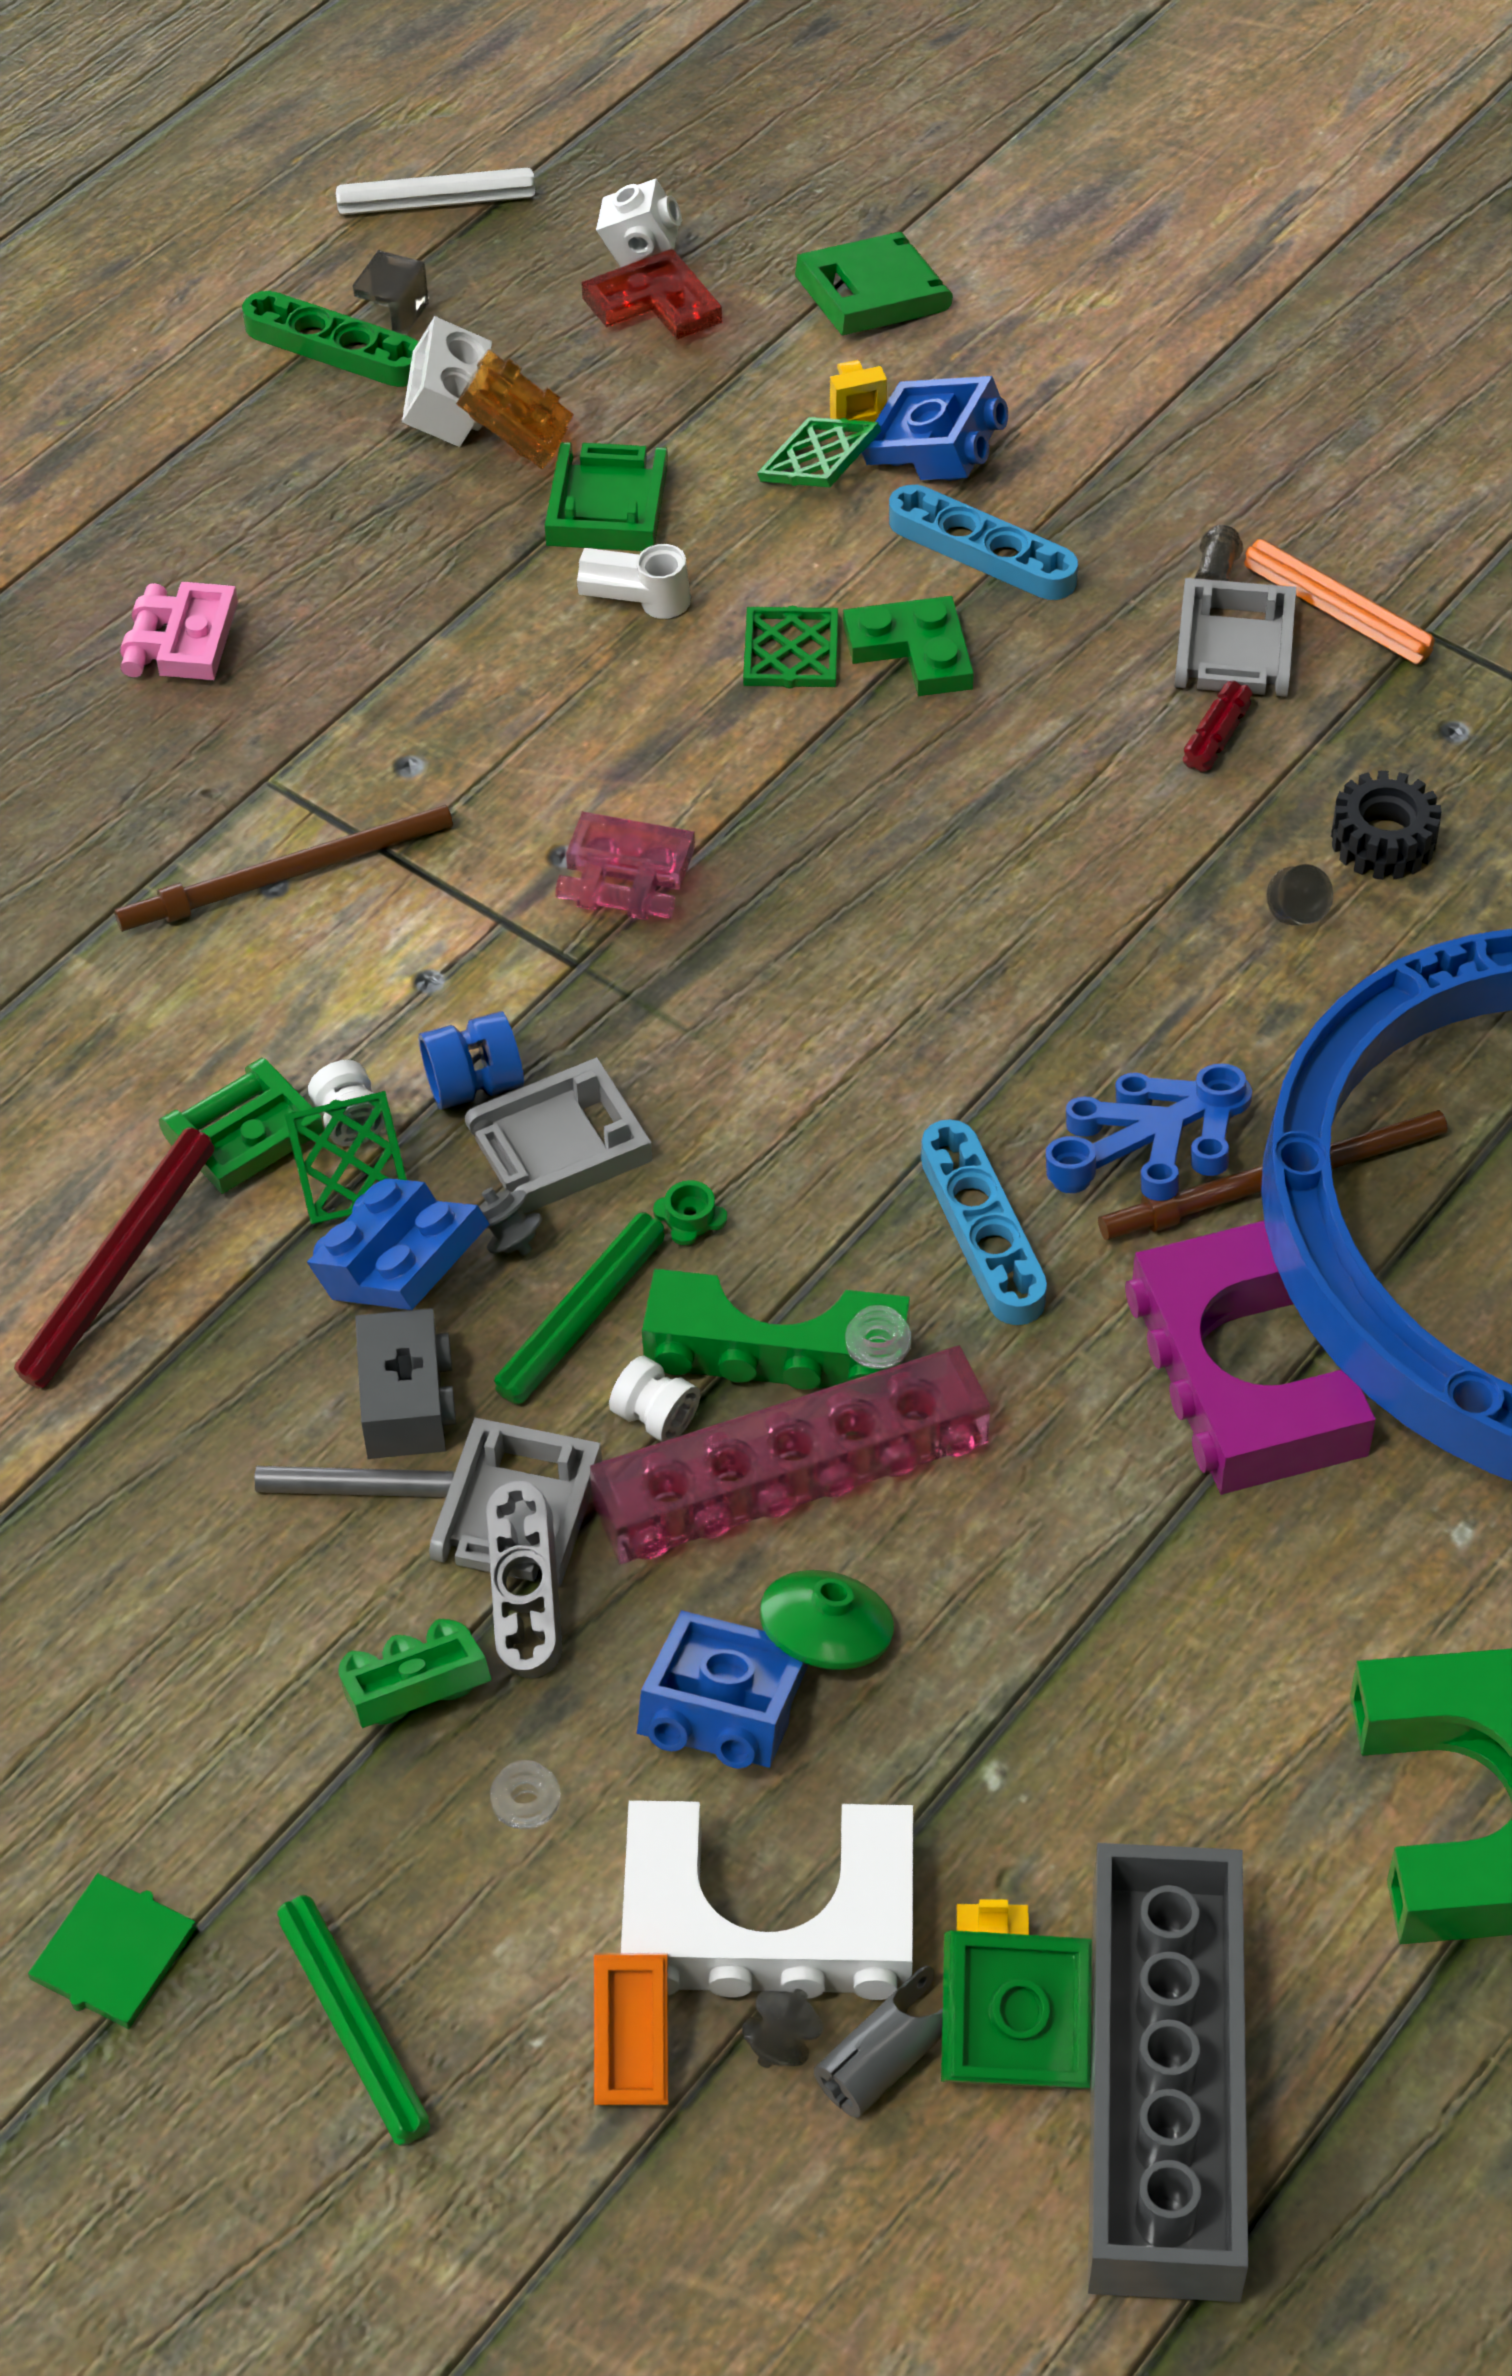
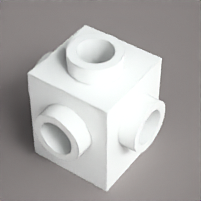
M657 179L639 185L630 184L621 188L617 193L603 197L596 231L622 268L648 258H660L668 251L674 250L678 227L682 222L681 211L676 200L672 196H667Z

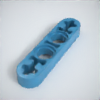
M905 485L893 491L889 498V525L895 533L1047 600H1059L1068 597L1077 586L1078 559L1073 552L1063 546L925 486ZM952 527H965L973 532L966 536H953L948 534L946 530ZM1000 547H1010L1016 549L1019 553L1012 557H1001L992 551Z
M949 1119L931 1124L924 1131L921 1141L922 1167L991 1312L997 1319L1012 1325H1024L1037 1320L1043 1313L1046 1304V1278L976 1133L970 1126L961 1121ZM949 1146L953 1153L959 1152L958 1169L953 1171V1161L949 1153L945 1149H939L940 1147ZM974 1188L984 1192L989 1199L979 1206L971 1207L961 1204L954 1196L963 1189ZM997 1235L1007 1239L1012 1246L1003 1253L991 1254L981 1250L977 1243L986 1236ZM1013 1271V1281L1021 1294L1028 1293V1297L1019 1299L1014 1292H1007L1008 1273Z

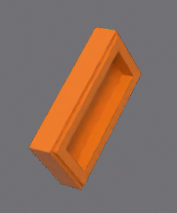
M595 1953L594 2105H668V1953Z

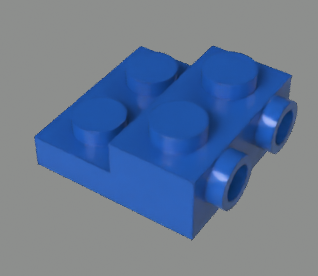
M993 376L901 381L875 421L879 422L881 432L862 452L866 465L891 464L893 466L913 463L920 480L945 479L953 481L960 478H968L975 464L986 462L989 455L988 441L994 430H1003L1007 425L1008 407L1006 401L1000 396Z
M385 1178L371 1186L365 1194L357 1198L353 1205L352 1214L345 1222L332 1228L317 1241L313 1250V1256L307 1263L332 1300L413 1310L490 1223L478 1205L437 1201L425 1182Z
M681 1610L641 1689L637 1734L649 1737L654 1745L665 1751H678L686 1746L714 1753L723 1764L732 1768H745L751 1763L770 1768L789 1725L792 1701L809 1664L803 1663L783 1652L769 1639L765 1631Z

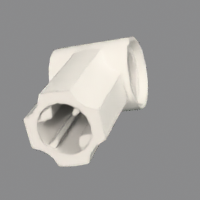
M657 544L646 548L640 555L584 548L577 578L579 595L641 602L647 614L659 619H670L679 616L689 607L691 596L686 557L678 547L669 544Z

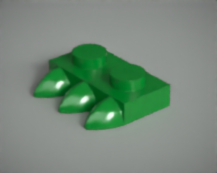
M437 1619L427 1631V1643L425 1644L411 1636L393 1635L383 1648V1659L381 1660L367 1652H348L339 1664L338 1673L345 1697L362 1729L373 1724L396 1722L406 1716L411 1710L438 1700H454L463 1697L473 1687L492 1681L486 1657L468 1628L454 1620Z

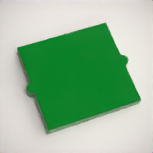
M97 1873L36 1960L28 1975L30 1980L69 1999L74 2010L82 2011L84 2008H87L130 2029L197 1929L196 1921L156 1902L151 1891L146 1890L140 1894Z

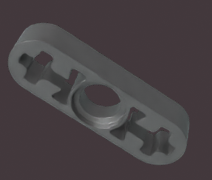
M511 1481L496 1489L487 1504L495 1646L501 1660L514 1674L524 1678H538L549 1673L557 1665L562 1653L553 1515L549 1503L536 1486L525 1481ZM521 1500L525 1501L531 1511H535V1514L525 1516L524 1519L525 1538L531 1546L518 1545V1534L509 1519L504 1518V1515H510L515 1512V1502ZM540 1543L539 1547H533V1545ZM505 1546H510V1548L504 1551ZM531 1562L540 1566L542 1580L534 1592L525 1596H517L508 1591L506 1585L507 1577L516 1565ZM545 1607L543 1613L537 1612L538 1610ZM509 1611L530 1613L533 1631L540 1640H545V1644L534 1647L533 1658L525 1660L519 1650L513 1648L514 1644L524 1641V1621L517 1613L509 1615Z

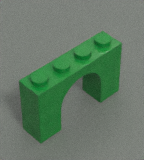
M1512 1648L1360 1660L1356 1662L1350 1700L1362 1756L1430 1750L1459 1753L1480 1762L1491 1770L1504 1785L1512 1803ZM1512 1818L1498 1831L1475 1840L1394 1847L1387 1885L1399 1945L1512 1935Z

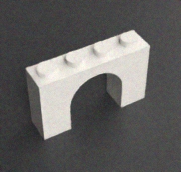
M629 1801L621 1953H668V1995L674 1994L678 1990H710L712 1993L722 1997H740L751 1991H782L787 1996L793 1998L807 1999L817 1997L823 1992L855 1993L859 1997L870 2000H883L890 1997L912 1976L913 1805L842 1804L841 1871L839 1883L832 1899L818 1915L800 1926L778 1932H759L739 1927L723 1918L711 1907L701 1890L702 1833L700 1802Z

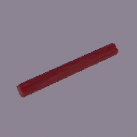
M188 1127L177 1138L15 1363L14 1370L24 1382L38 1389L48 1385L213 1154L215 1147L208 1135Z

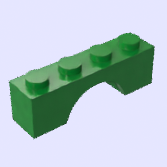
M654 1268L642 1327L643 1356L661 1365L664 1373L671 1375L692 1373L724 1377L734 1382L754 1380L788 1384L791 1387L803 1390L816 1387L851 1391L865 1397L878 1395L900 1397L909 1338L910 1297L845 1290L839 1300L829 1310L816 1318L796 1324H770L755 1320L733 1306L723 1292L718 1275Z

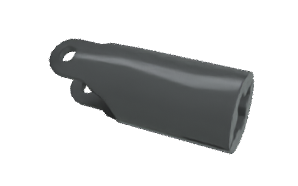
M926 1965L917 1970L814 2067V2076L824 2093L849 2116L860 2117L941 2039L943 2008L937 2013L920 2018L905 2014L908 2008L924 1994L932 1983L934 1970L931 1966Z

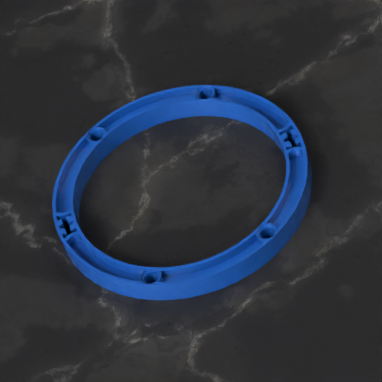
M1505 929L1453 939L1402 957L1369 975L1340 997L1315 1023L1296 1051L1281 1086L1263 1155L1261 1194L1264 1224L1270 1248L1288 1295L1310 1332L1336 1365L1369 1398L1409 1429L1444 1451L1491 1474L1512 1481V1385L1485 1372L1450 1350L1423 1329L1396 1303L1378 1281L1355 1246L1342 1217L1333 1186L1330 1161L1331 1127L1335 1117L1352 1090L1375 1066L1394 1051L1436 1029L1480 1015L1512 1010V929Z

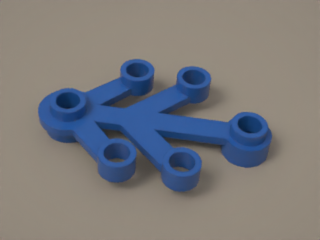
M1229 1064L1206 1066L1199 1071L1195 1081L1149 1078L1141 1073H1127L1120 1076L1116 1081V1103L1100 1102L1095 1098L1084 1096L1074 1098L1066 1105V1127L1070 1133L1076 1136H1093L1102 1130L1103 1125L1124 1126L1126 1128L1093 1144L1084 1138L1066 1136L1052 1141L1046 1148V1175L1048 1179L1061 1192L1078 1193L1090 1185V1182L1096 1176V1169L1153 1142L1150 1160L1141 1168V1192L1145 1197L1152 1200H1168L1173 1198L1179 1191V1170L1175 1164L1183 1127L1204 1117L1202 1136L1196 1138L1191 1144V1166L1194 1171L1206 1176L1223 1173L1229 1166V1144L1225 1140L1229 1118L1241 1114L1250 1106L1252 1102V1088L1246 1080L1244 1072L1236 1066ZM1153 1100L1177 1102L1169 1107L1151 1106Z

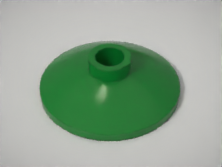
M804 1570L789 1573L778 1578L764 1592L759 1609L761 1625L766 1635L779 1649L803 1663L820 1668L843 1670L868 1665L879 1659L887 1651L894 1633V1621L891 1611L875 1591L856 1579L830 1571Z

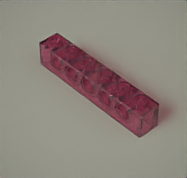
M960 1345L590 1465L593 1504L619 1565L638 1558L644 1560L653 1559L664 1554L672 1547L699 1538H716L727 1533L732 1527L762 1517H779L791 1511L795 1506L825 1496L839 1497L849 1493L858 1485L885 1476H903L913 1471L918 1465L942 1457H958L968 1454L979 1445L988 1443L990 1404ZM920 1417L923 1418V1420H911L908 1418ZM859 1437L863 1439L854 1441L848 1440L847 1438ZM789 1457L802 1458L801 1460H798V1461L785 1460L786 1458H789ZM729 1477L740 1478L738 1481L731 1482L724 1481L723 1479ZM664 1498H677V1499H679V1500L674 1501V1502H662V1501H660V1500H662V1499H664Z

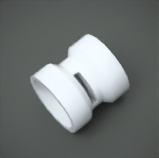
M340 1060L328 1064L312 1077L308 1085V1094L315 1107L329 1104L335 1099L343 1101L373 1094L371 1092V1081L365 1069L360 1063L353 1060ZM368 1102L347 1107L344 1115L363 1126L373 1111L374 1106ZM324 1112L321 1114H324L323 1121L326 1128L332 1116ZM382 1112L370 1129L375 1134H378L385 1126ZM339 1121L332 1131L330 1138L335 1144L351 1146L358 1132ZM365 1137L362 1143L369 1141V1139Z
M639 1356L630 1362L617 1379L611 1392L609 1407L613 1413L628 1422L640 1420L645 1424L646 1432L664 1444H668L676 1440L693 1419L700 1401V1390L683 1378L670 1379L665 1377L664 1369L661 1365L646 1356Z

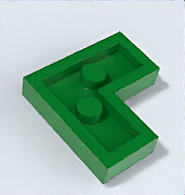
M952 596L843 609V628L852 664L908 657L918 696L973 689L974 673Z

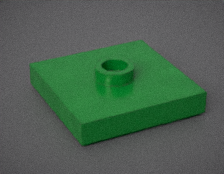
M956 1930L945 1932L941 2082L1067 2089L1090 2088L1092 1939Z

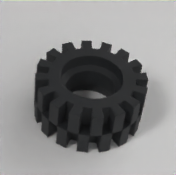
M1378 771L1377 780H1372L1369 772L1359 775L1358 784L1353 780L1347 782L1344 785V792L1339 791L1336 798L1331 831L1332 848L1334 852L1340 851L1339 860L1345 866L1355 860L1354 872L1363 875L1367 868L1374 869L1373 878L1382 880L1384 871H1391L1394 880L1404 877L1405 867L1413 875L1421 871L1422 862L1428 865L1432 859L1433 851L1436 849L1442 811L1441 805H1436L1437 796L1434 791L1425 793L1426 784L1417 779L1412 785L1407 784L1409 775L1401 772L1398 773L1397 780L1389 779V771ZM1384 819L1399 823L1405 828L1391 831L1382 830L1371 826L1367 822Z

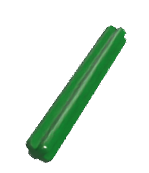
M642 1212L629 1222L495 1376V1390L502 1398L507 1399L514 1405H518L530 1396L663 1242L665 1237L663 1233L664 1225L659 1219L653 1218L646 1212Z
M299 1895L292 1901L283 1903L277 1911L279 1924L394 2143L399 2146H405L424 2137L430 2130L429 2116L313 1899L308 1895Z

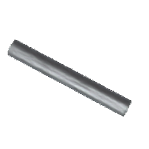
M257 1466L255 1470V1491L267 1493L446 1497L455 1473L454 1471Z

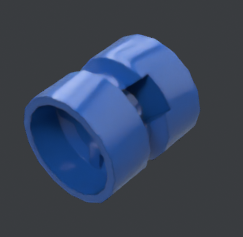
M503 1011L470 1019L466 1030L461 1032L455 1026L448 1025L419 1033V1047L425 1073L434 1100L440 1110L474 1101L476 1092L480 1089L493 1096L524 1086V1075L513 1031ZM478 1048L484 1068L475 1071L469 1050Z

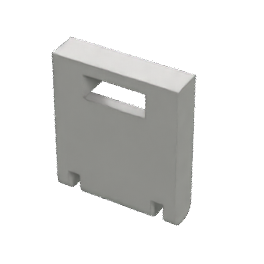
M1185 578L1174 687L1186 688L1188 678L1191 677L1198 678L1197 689L1221 691L1225 683L1235 680L1240 685H1248L1252 693L1257 695H1265L1266 684H1274L1276 696L1287 697L1296 587ZM1210 608L1264 612L1265 620L1210 616Z
M597 1057L475 1106L465 1115L466 1126L471 1134L475 1135L477 1144L505 1190L510 1192L524 1190L526 1192L527 1198L520 1207L524 1213L531 1212L652 1162L650 1139ZM599 1102L602 1103L614 1122L604 1126L605 1145L582 1110Z
M474 1417L431 1539L430 1559L444 1563L447 1560L451 1546L458 1547L455 1553V1563L457 1566L490 1572L487 1528L488 1501L494 1491L503 1484L511 1481H525L533 1484L541 1491L552 1510L558 1587H560L602 1463L601 1443ZM504 1453L558 1463L559 1479L500 1468ZM521 1500L515 1502V1512L510 1515H504V1518L509 1519L518 1534V1545L531 1546L525 1538L524 1519L525 1516L535 1514V1511H531L525 1501ZM540 1543L533 1545V1547H539ZM505 1546L504 1551L510 1548V1546ZM524 1562L516 1565L509 1572L508 1576L535 1581L540 1566L531 1562Z

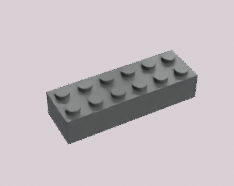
M1097 1843L1093 1878L1088 2294L1241 2302L1248 2269L1243 1850Z

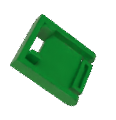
M902 232L797 254L795 277L842 336L941 313L949 309L953 301L952 292L947 286L943 285L939 276L916 248L909 244V240ZM835 273L839 275L854 295L841 297L834 288Z
M560 442L545 521L546 546L643 551L655 545L668 467V448L656 447L653 468L646 469V446L582 443L580 465H572V442Z

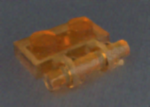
M488 349L476 365L478 368L470 377L456 404L466 411L474 421L484 425L508 443L520 456L529 459L540 469H543L554 457L569 428L567 425L574 414L558 402L560 396L546 387L542 390L520 373L522 367L510 358L504 361Z

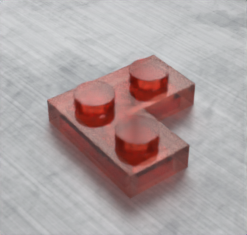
M672 248L581 282L582 299L606 328L650 311L655 313L676 340L722 323V306Z

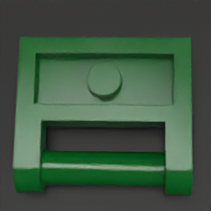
M263 1057L246 1066L245 1075L182 1113L175 1109L159 1119L160 1129L172 1146L184 1129L192 1127L199 1131L258 1094L260 1095L200 1131L211 1138V1142L215 1147L213 1154L203 1166L201 1172L221 1194L226 1193L292 1152L284 1114L313 1108ZM319 1114L307 1116L301 1122L303 1126L318 1135L324 1131L322 1117ZM297 1132L300 1146L310 1141L309 1138Z

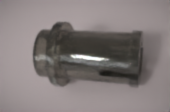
M1217 525L1207 531L1201 538L1199 545L1202 558L1194 579H1204L1205 577L1206 580L1230 581L1234 562L1241 558L1244 547L1239 533L1230 526Z

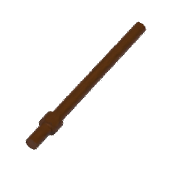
M442 805L187 887H183L181 883L158 889V896L114 909L116 921L120 931L123 932L164 918L167 923L191 916L192 909L453 827L451 813L447 805Z
M1436 1110L1331 1143V1170L1445 1134L1448 1129L1446 1118L1440 1110ZM1263 1165L1179 1191L1173 1198L1168 1200L1156 1201L1143 1196L1141 1204L1099 1216L1098 1225L1100 1232L1106 1241L1148 1227L1151 1231L1157 1232L1178 1225L1180 1217L1261 1192Z

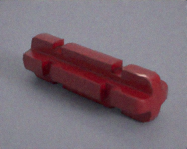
M1235 680L1224 684L1217 695L1219 699L1213 701L1197 726L1196 734L1190 737L1184 747L1185 755L1183 762L1188 768L1195 767L1200 772H1206L1212 768L1218 758L1216 753H1220L1239 725V719L1246 714L1251 706L1250 697L1253 693L1248 685H1240Z

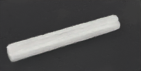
M517 168L341 184L336 188L337 208L341 215L528 199L535 195V180L532 169Z

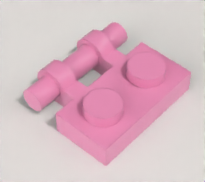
M181 582L177 596L170 597L167 596V591L163 586L155 583L149 584L145 589L144 595L138 597L132 611L134 626L131 631L125 634L120 648V653L123 657L121 671L129 677H138L142 674L144 666L149 664L152 659H156L159 676L214 680L238 604L236 587ZM164 624H168L165 632L156 631Z

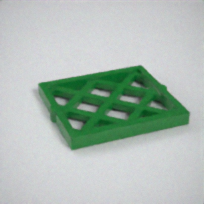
M808 417L757 472L760 482L791 484L792 486L806 485L830 488L881 432L879 422L847 420L846 418ZM814 430H827V431L822 432V433L816 435ZM844 432H855V434L845 437ZM836 435L839 438L835 442L820 446L819 442ZM811 445L814 447V450L796 456L794 453ZM841 447L844 452L827 459L824 454ZM818 457L819 462L800 468V463ZM790 467L794 469V472L782 471ZM821 469H823L824 474L822 475L811 474Z
M793 605L788 607H747L743 686H776L789 689L794 687H836L838 608H811ZM762 619L784 620H782L775 626L771 627ZM800 619L822 621L810 627ZM753 624L764 632L754 640ZM791 625L803 632V634L792 641L780 633ZM831 625L830 641H828L819 633ZM773 638L783 647L773 654H769L760 646ZM810 639L822 647L811 655L799 647ZM753 652L763 661L751 668ZM790 652L802 660L791 669L779 661ZM830 653L828 669L818 660ZM772 666L781 674L759 673ZM811 667L821 675L798 674Z
M385 1091L343 1101L335 1099L326 1105L284 1114L311 1225L350 1216L357 1198L365 1194L375 1180L380 1182L388 1178L380 1172L391 1154L398 1180H407ZM367 1102L374 1106L373 1111L363 1126L344 1115L345 1110L350 1106ZM324 1112L332 1116L321 1136L301 1124L307 1116ZM381 1112L389 1142L370 1130ZM339 1121L358 1132L357 1137L347 1152L327 1140ZM297 1132L316 1143L305 1161ZM365 1137L385 1149L374 1168L354 1157ZM322 1147L342 1159L331 1178L311 1167ZM349 1163L369 1175L358 1194L337 1183ZM307 1174L326 1185L315 1204ZM332 1190L353 1201L349 1209L327 1213L321 1208Z

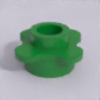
M687 1180L676 1183L667 1191L665 1197L656 1200L653 1206L654 1217L660 1221H665L672 1230V1240L679 1245H690L710 1229L720 1230L727 1223V1211L723 1207L715 1205V1197L712 1190L699 1181ZM687 1213H695V1215H685V1214H687Z

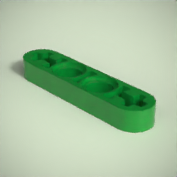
M259 291L251 294L244 300L242 312L245 331L253 339L390 386H408L412 354L419 342L418 340L274 291ZM316 327L323 329L315 334L299 333L306 328ZM360 342L367 344L366 347L350 350L343 348L351 343Z

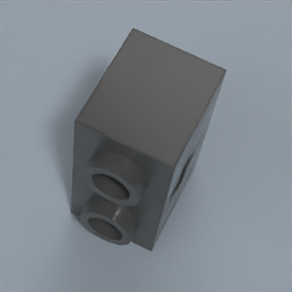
M433 1308L355 1316L361 1424L367 1459L445 1452L444 1426L456 1425L453 1385L441 1387L440 1372L452 1371L449 1332L436 1333Z

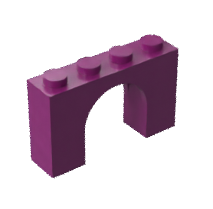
M1264 1220L1135 1253L1132 1280L1125 1283L1126 1298L1130 1311L1135 1318L1143 1317L1149 1330L1147 1333V1343L1151 1359L1157 1369L1165 1367L1171 1381L1169 1392L1174 1412L1179 1420L1188 1419L1194 1433L1192 1436V1447L1196 1462L1203 1473L1211 1472L1220 1495L1369 1456L1376 1419L1362 1389L1342 1370L1282 1385L1253 1384L1235 1378L1222 1370L1210 1358L1202 1342L1214 1329L1226 1322L1293 1305L1274 1262Z

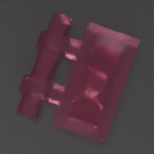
M582 811L566 852L567 869L583 873L581 878L560 875L556 884L555 896L560 899L576 901L577 907L596 911L598 906L625 910L630 918L647 920L652 915L670 919L674 911L675 896L657 893L655 890L657 886L680 890L695 849V832ZM606 876L634 881L632 888L604 882Z

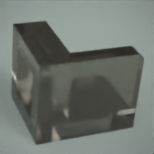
M378 250L354 282L353 294L355 297L389 307L392 331L407 335L429 304L425 262Z

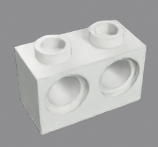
M434 316L413 350L402 423L458 447L461 446L471 429L480 430L490 407V401L485 400L484 396L491 384L495 371V366L489 364L492 341Z

